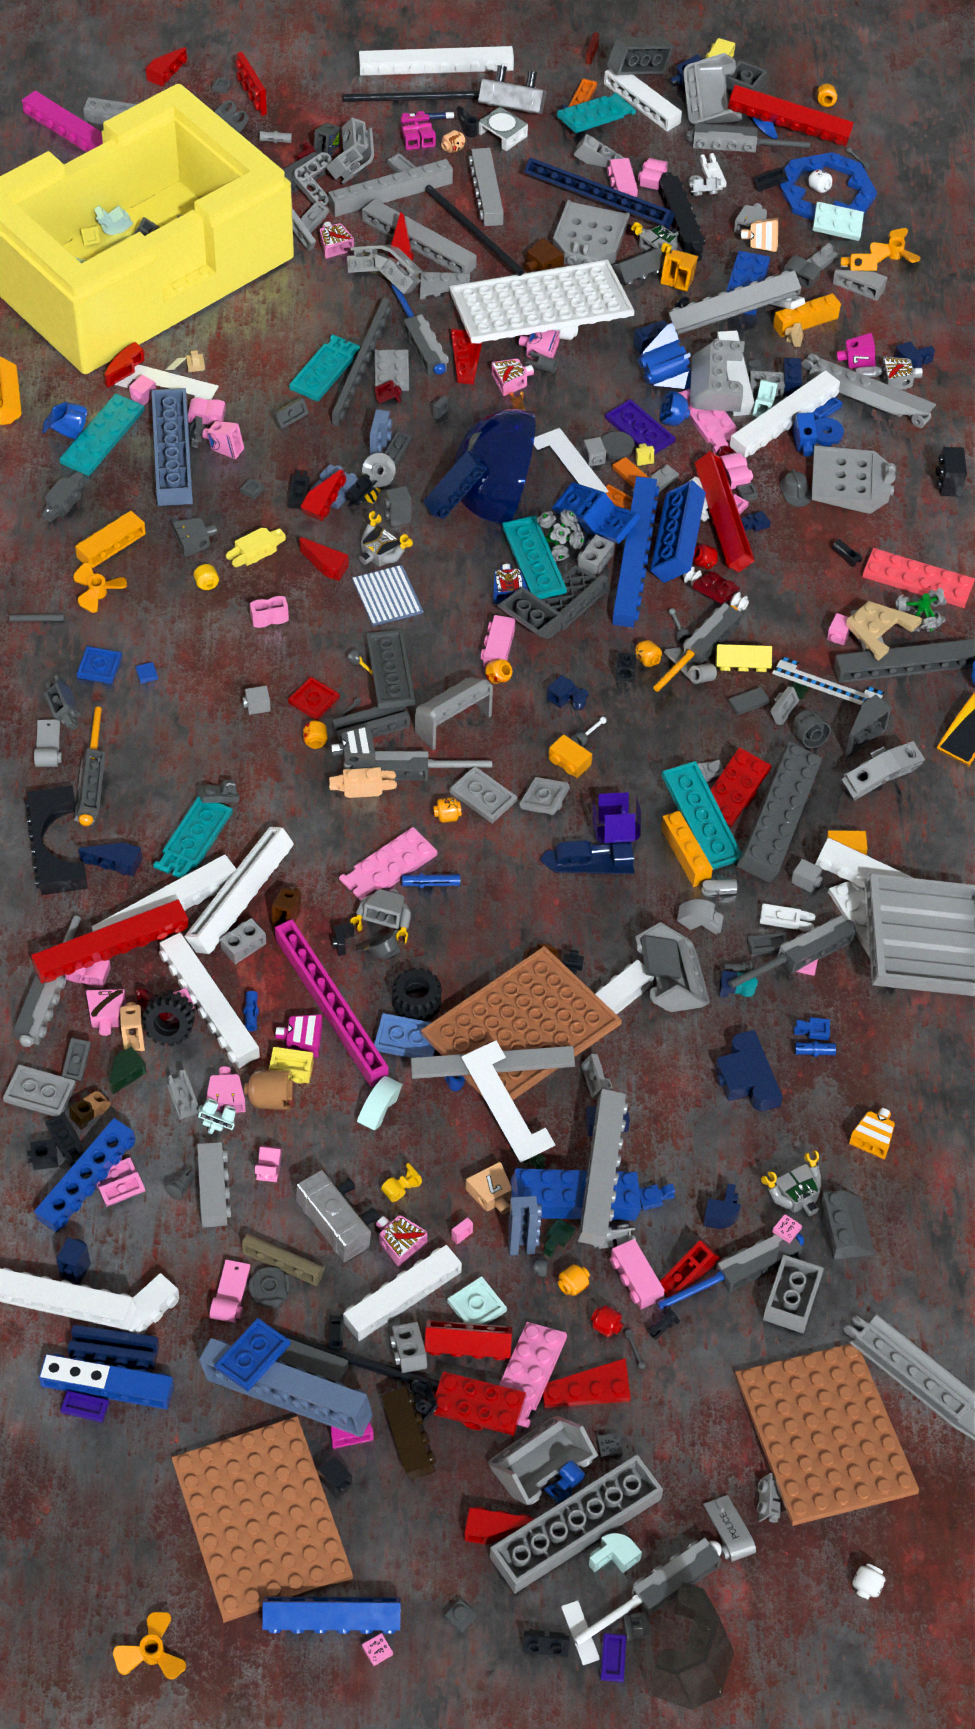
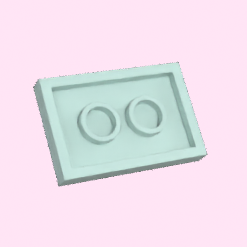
M817 201L812 231L859 241L864 212Z

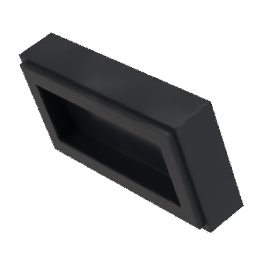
M784 167L756 176L754 180L758 192L787 182L788 177Z

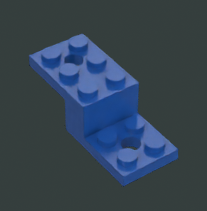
M574 482L570 484L552 507V510L558 514L563 512L564 509L572 511L586 533L594 536L598 535L620 544L640 519L637 512L615 506L605 492Z

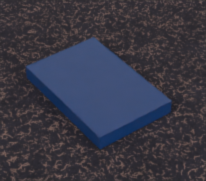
M257 1318L214 1366L216 1370L248 1392L291 1345V1342L288 1338Z

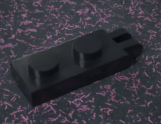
M297 470L296 475H292L288 508L301 509L300 507L309 491L310 476H307V471L303 472V476H300V470Z

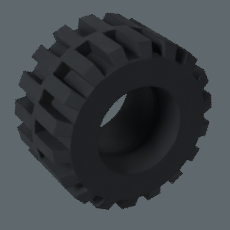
M411 968V971L404 970L403 975L401 973L398 974L392 986V1006H394V1011L398 1012V1016L426 1021L427 1017L429 1019L434 1017V1013L437 1014L441 1007L442 988L438 977L432 975V972L429 970L425 972L424 968H420V970ZM418 991L426 994V996L416 999L409 997L408 994Z
M171 990L168 993L162 991L159 995L155 994L148 1001L142 1018L143 1030L147 1031V1037H152V1041L155 1043L157 1041L161 1042L160 1045L165 1046V1043H168L169 1046H173L174 1043L178 1045L182 1040L185 1041L188 1035H190L195 1021V1009H192V1002L188 1003V997H181L182 993L180 992L173 994ZM171 1013L178 1018L179 1022L176 1024L165 1023L160 1019L159 1014Z

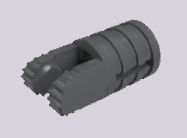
M530 351L529 355L538 361L526 360L525 365H532L533 368L550 374L555 373L558 366L557 359Z

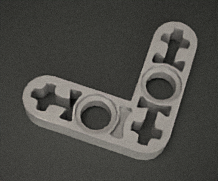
M325 152L318 154L297 168L293 174V181L313 205L318 199H323L324 202L320 201V203L326 207L329 197L313 179V177L326 170V167L332 161L331 156ZM308 166H314L316 171H310ZM307 186H313L315 191H309Z

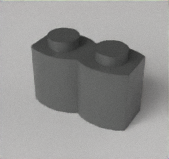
M793 255L784 266L783 272L795 270L800 285L811 289L820 278L822 269L814 263L807 262L802 257Z

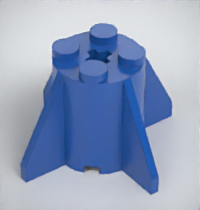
M673 323L666 325L637 360L639 366L643 367L645 371L643 377L646 384L690 389L691 368H687V365L690 364L688 357L691 355L686 353L684 346H679L678 343L681 341L678 339Z

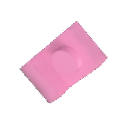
M264 1145L260 1147L258 1164L255 1166L256 1180L278 1181L282 1160V1147Z

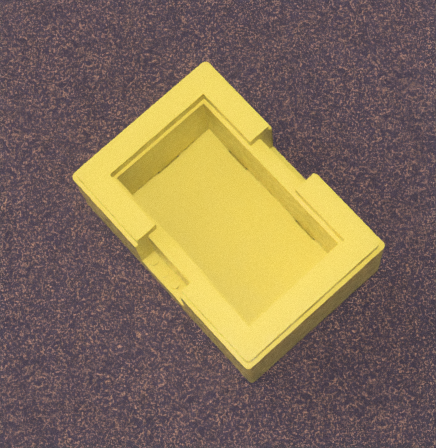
M175 84L103 122V144L72 161L63 164L48 151L0 176V297L83 374H88L110 362L132 343L136 342L140 345L294 257L291 182L285 178V172L181 84ZM119 205L129 214L133 225L122 233L115 235L106 234L96 219L97 215L94 209L100 206L110 213ZM143 217L160 227L146 236L141 232L133 235ZM96 225L100 243L84 246L80 228ZM76 257L79 259H86L87 261L80 263L76 259Z

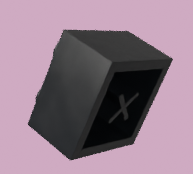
M943 447L942 454H939L938 457L939 466H936V476L939 477L937 489H940L941 496L961 497L967 475L964 447Z

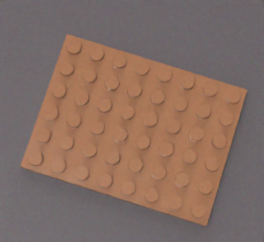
M544 946L423 1028L421 1035L442 1056L468 1054L491 1042L497 1041L502 1051L573 1046L575 1057L621 1025L622 1019ZM558 1068L498 1072L497 1074L513 1101ZM462 1075L483 1097L472 1075Z
M851 1344L735 1372V1378L792 1526L919 1493L916 1480L862 1353Z
M298 1416L171 1457L223 1623L263 1610L264 1597H301L353 1579L347 1556Z

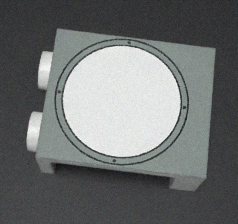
M499 107L479 121V134L482 135L488 130L502 138V149L508 151L527 137L528 124L502 107Z

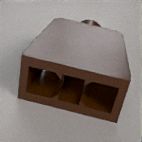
M542 238L528 250L524 268L527 272H531L533 270L542 271L563 267L564 253L545 238Z
M298 888L281 889L272 905V931H275L276 926L289 920H293L296 923L301 906V891Z

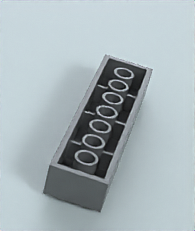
M789 741L780 754L736 865L737 867L768 883H771L779 873L821 764V757Z

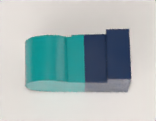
M722 971L719 997H727L728 993L751 997L755 994L758 980L755 977L732 989L728 982L745 973Z

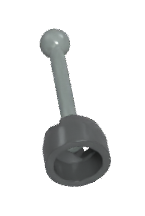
M671 608L669 609V614L672 615L679 629L676 633L677 640L680 644H684L685 640L691 638L692 635L688 629L681 627L675 615L676 610Z

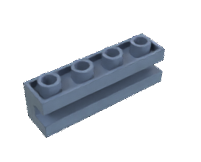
M536 1196L511 1197L508 1230L510 1256L518 1255L520 1245H526V1254H535V1248L539 1246L542 1208L541 1204H537Z

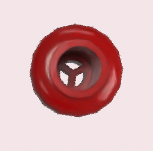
M705 544L695 547L694 565L706 570L716 565L718 554L714 548Z
M608 1305L602 1308L599 1306L590 1320L593 1322V1329L605 1337H611L614 1333L618 1335L624 1325L621 1323V1313Z

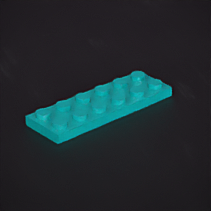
M115 393L59 458L60 464L90 476L145 411L144 405Z
M536 515L502 523L503 531L519 570H521L528 591L539 599L567 593V588L540 524L537 522Z
M694 761L663 771L661 776L678 810H680L713 870L737 863L741 851L697 762Z

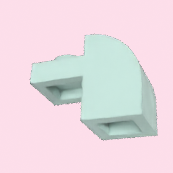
M119 205L110 213L100 206L94 209L97 215L96 219L106 234H119L133 225L129 214Z
M761 379L753 416L759 417L774 406L778 382Z
M619 1533L608 1534L601 1538L600 1546L602 1549L598 1547L590 1554L589 1567L593 1572H596L612 1560L621 1572L624 1573L640 1561L642 1552L629 1537Z

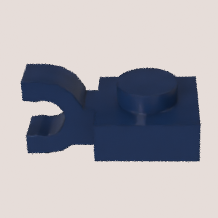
M763 511L741 518L745 531L753 529L756 532L769 528L771 524Z

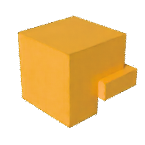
M672 250L671 253L667 252L660 284L688 291L694 279L698 256L677 250Z

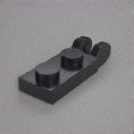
M63 1113L46 1121L45 1125L52 1138L55 1139L60 1153L65 1157L71 1168L75 1161L70 1154L76 1151L80 1158L84 1152L81 1143Z

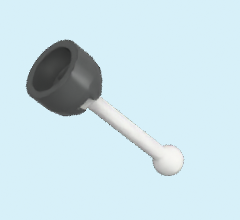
M601 717L599 722L585 733L581 731L575 733L571 740L583 747L588 741L587 735L601 724H605L606 718Z

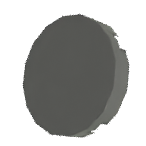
M610 432L601 439L609 459L621 460L624 457L628 458L634 452V440L624 432Z
M277 1267L261 1268L249 1280L251 1299L257 1305L264 1308H274L282 1305L287 1301L291 1292L289 1276Z

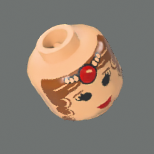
M453 130L443 135L441 146L444 151L450 154L456 153L463 149L465 137L461 132Z

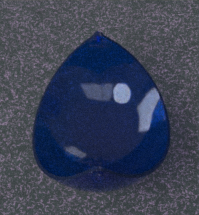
M506 409L493 412L476 422L463 437L455 455L454 465L466 451L477 454L481 459L480 463L487 467L482 477L478 479L461 499L464 506L475 515L497 523L512 521L523 492L530 465L536 427L534 412L521 409Z

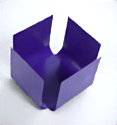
M629 792L599 794L598 821L599 824H605V826L597 827V810L593 800V825L598 841L602 843L634 842L640 838L641 808L637 796L635 821V813L628 814Z

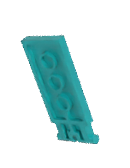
M614 93L610 97L602 96L558 110L557 117L575 133L624 118V115L627 114L634 115L636 109L628 102H625L619 94Z
M332 334L330 337L331 341L328 344H323L289 384V389L319 402L352 363L354 354L356 352L359 353L362 346L350 341L346 343L345 339Z
M198 796L163 849L164 856L160 862L155 861L153 868L168 874L174 870L172 875L177 878L188 875L193 868L197 869L233 814V808L220 803H202Z

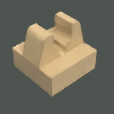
M794 323L793 327L786 328L785 335H787L786 341L793 343L794 347H801L804 336L801 323Z
M198 350L191 351V355L186 356L188 372L204 371L203 354H198Z

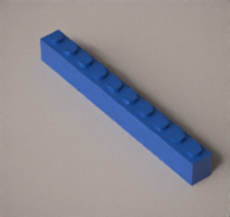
M636 476L631 511L637 512L640 519L626 535L612 625L634 628V622L639 619L640 610H637V606L641 607L642 600L639 592L643 593L644 582H641V579H645L646 568L643 567L648 563L649 554H646V551H650L651 544L648 537H652L653 527H650V524H654L655 513H652V511L657 508V500L654 499L658 497L660 488L656 486L657 479Z

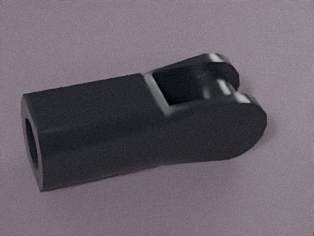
M840 539L834 542L832 549L851 567L856 566L857 562H862L863 558L860 553L851 549Z
M329 1314L328 1345L331 1349H341L343 1346V1314H340V1316Z

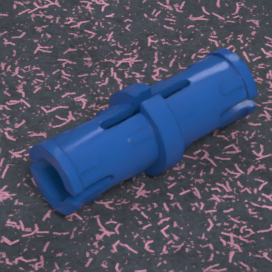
M247 991L245 993L243 1014L245 1015V1028L247 1031H255L257 1029L259 1008L257 1007L258 993L255 991Z
M813 1041V1043L795 1042V1055H813V1057H818V1055L835 1056L836 1043H818V1041Z

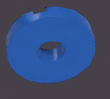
M827 417L815 420L817 444L832 446V444H838L842 440L844 429L837 420Z

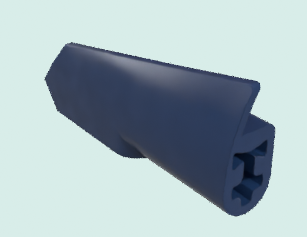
M589 841L561 842L556 845L555 850L546 851L540 859L554 873L635 874L631 842L591 845Z

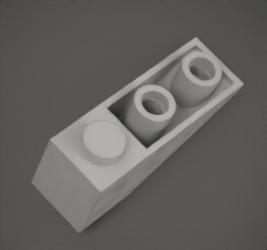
M588 134L578 143L574 152V156L586 164L606 168L610 166V160L624 158Z

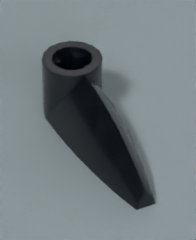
M458 106L456 109L464 134L467 137H476L479 127L478 118L470 116L464 108Z

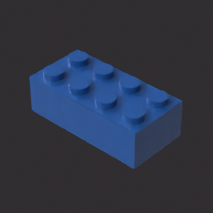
M738 251L726 292H731L740 286H749L754 281H764L769 271L770 257ZM757 309L745 312V314L756 316Z

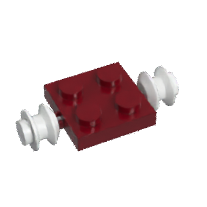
M692 567L691 571L683 575L685 583L691 581L692 588L721 604L729 600L730 605L736 606L739 611L745 610L748 606V597H741L740 587L735 585L734 582L720 577L718 573L709 572L702 577L701 571L695 572V568Z

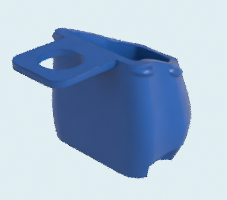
M68 402L53 406L51 413L43 423L42 433H45L50 427V429L76 440L86 423V407Z

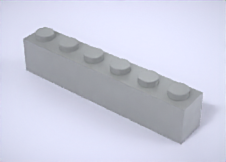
M471 149V156L468 157L469 166L472 165L471 176H474L473 187H476L477 207L481 209L479 210L480 220H483L484 226L503 225L504 212L491 149Z

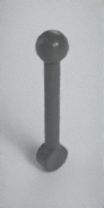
M851 147L846 148V152L851 153L860 163H862L864 169L869 168L870 164L868 162H864L858 155H856L852 151Z
M359 698L354 699V703L338 717H344L355 706H360L361 700Z
M628 1329L625 1331V1337L631 1343L638 1360V1368L641 1370L645 1369L646 1363L642 1361L633 1339V1331Z

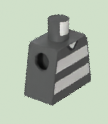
M370 726L343 732L341 734V744L331 745L332 756L343 755L346 765H376Z

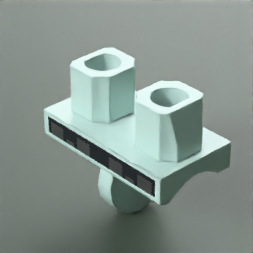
M208 1098L204 1105H200L198 1117L204 1119L202 1125L208 1127L207 1133L212 1134L214 1130L221 1132L223 1127L233 1130L236 1109L226 1105L222 1113L216 1111L218 1102Z

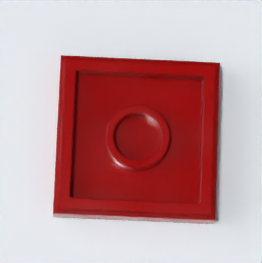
M310 677L288 698V703L311 718L318 720L340 698V694L315 678Z

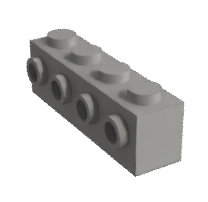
M88 97L83 109L85 122L103 124V122L137 104Z
M222 1142L197 1144L202 1228L228 1226L227 1218L231 1217V1207L226 1205V1199H230L229 1186L225 1187V1181L229 1180L228 1168H224V1162H228L227 1150H223Z

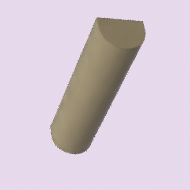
M248 1233L242 1241V1254L269 1266L277 1267L281 1271L317 1286L323 1276L324 1266Z

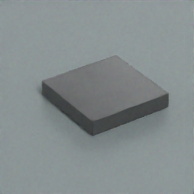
M649 936L642 937L645 974L677 980L681 978L677 941Z

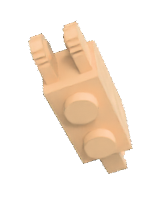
M381 767L345 769L343 774L329 777L330 790L344 791V796L348 798L379 796L382 794V790L396 788L397 783L393 780L396 777V773L393 770L381 771Z

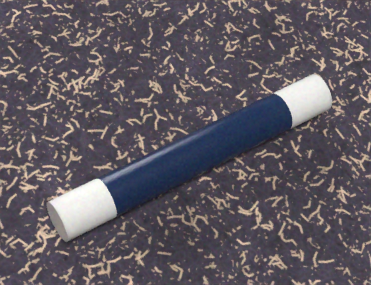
M454 112L425 113L429 114V119L454 118Z

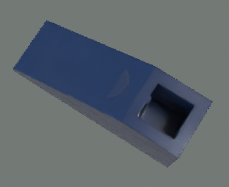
M127 843L79 848L80 861L88 865L99 866L105 870L117 871L122 875L134 876L143 859L141 848Z

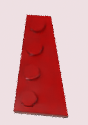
M626 1358L548 1382L543 1392L544 1408L630 1402L631 1396Z

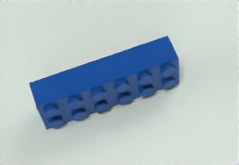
M693 480L667 492L665 495L650 569L663 583L688 573L692 568L706 494Z
M515 1169L511 1178L512 1197L536 1196L537 1204H541L542 1208L541 1218L581 1219L587 1171ZM616 1171V1173H619L617 1185H614L613 1188L616 1191L615 1202L611 1203V1209H614L612 1220L636 1221L641 1211L637 1172Z

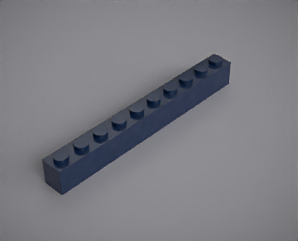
M531 157L524 170V173L532 178L619 211L630 213L632 216L670 229L675 217V213L669 209Z

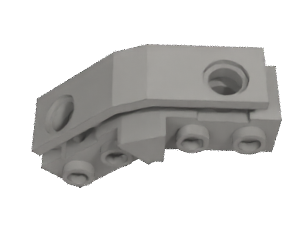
M353 117L342 127L343 153L338 155L326 167L336 180L342 176L344 178L343 184L361 173L374 158L372 128L366 130L365 122Z
M390 244L351 247L354 255L347 256L348 273L380 271L403 294L411 293L421 281L416 274L421 273L422 270L398 247ZM377 249L388 251L396 258L393 259L386 256L385 253L377 254ZM361 252H370V255L363 256Z
M914 741L887 751L885 747H882L870 753L871 760H867L856 769L845 773L842 783L855 801L887 781L912 773L923 764L925 759ZM861 775L868 777L865 781H860L858 778Z

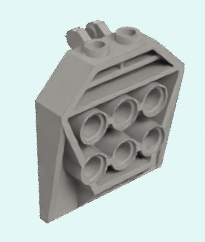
M568 200L553 236V245L564 253V264L578 265L607 259L610 264L615 263L630 213L611 211Z
M814 445L812 500L871 514L887 504L890 495L893 496L894 485H891V483L896 479V466L893 463H888L875 451Z

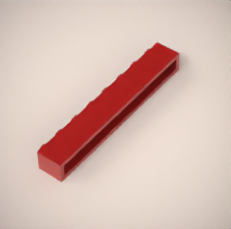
M735 85L727 108L734 112H740L763 121L773 122L778 126H784L794 131H800L807 135L844 146L848 143L854 124L852 121Z
M709 451L695 462L696 473L700 478L703 490L706 492L705 497L709 506L708 511L712 515V523L716 528L717 538L722 546L721 551L725 556V563L729 569L739 573L755 560L722 460L719 456Z
M179 899L32 954V965L41 984L52 982L57 977L70 975L78 969L91 967L99 961H107L117 954H125L138 946H146L151 941L164 939L167 935L175 932L180 933L188 928V917Z

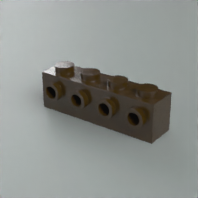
M404 1386L382 1395L381 1398L408 1478L414 1481L436 1472L434 1463H437L433 1451H429L427 1444L430 1443V1439L426 1430H422L421 1424H424L421 1413L416 1411L413 1392L410 1393Z

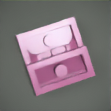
M131 1158L120 1161L116 1166L113 1165L107 1178L104 1181H99L97 1184V1189L106 1207L145 1192L144 1185L138 1172L135 1170Z

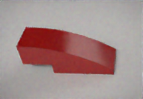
M136 342L122 350L108 366L105 372L107 388L135 373V366L144 362L143 348Z

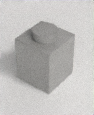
M267 686L245 689V697H242L243 706L248 709L249 715L271 711Z
M801 859L793 872L791 883L812 893L814 888L819 887L822 883V868Z

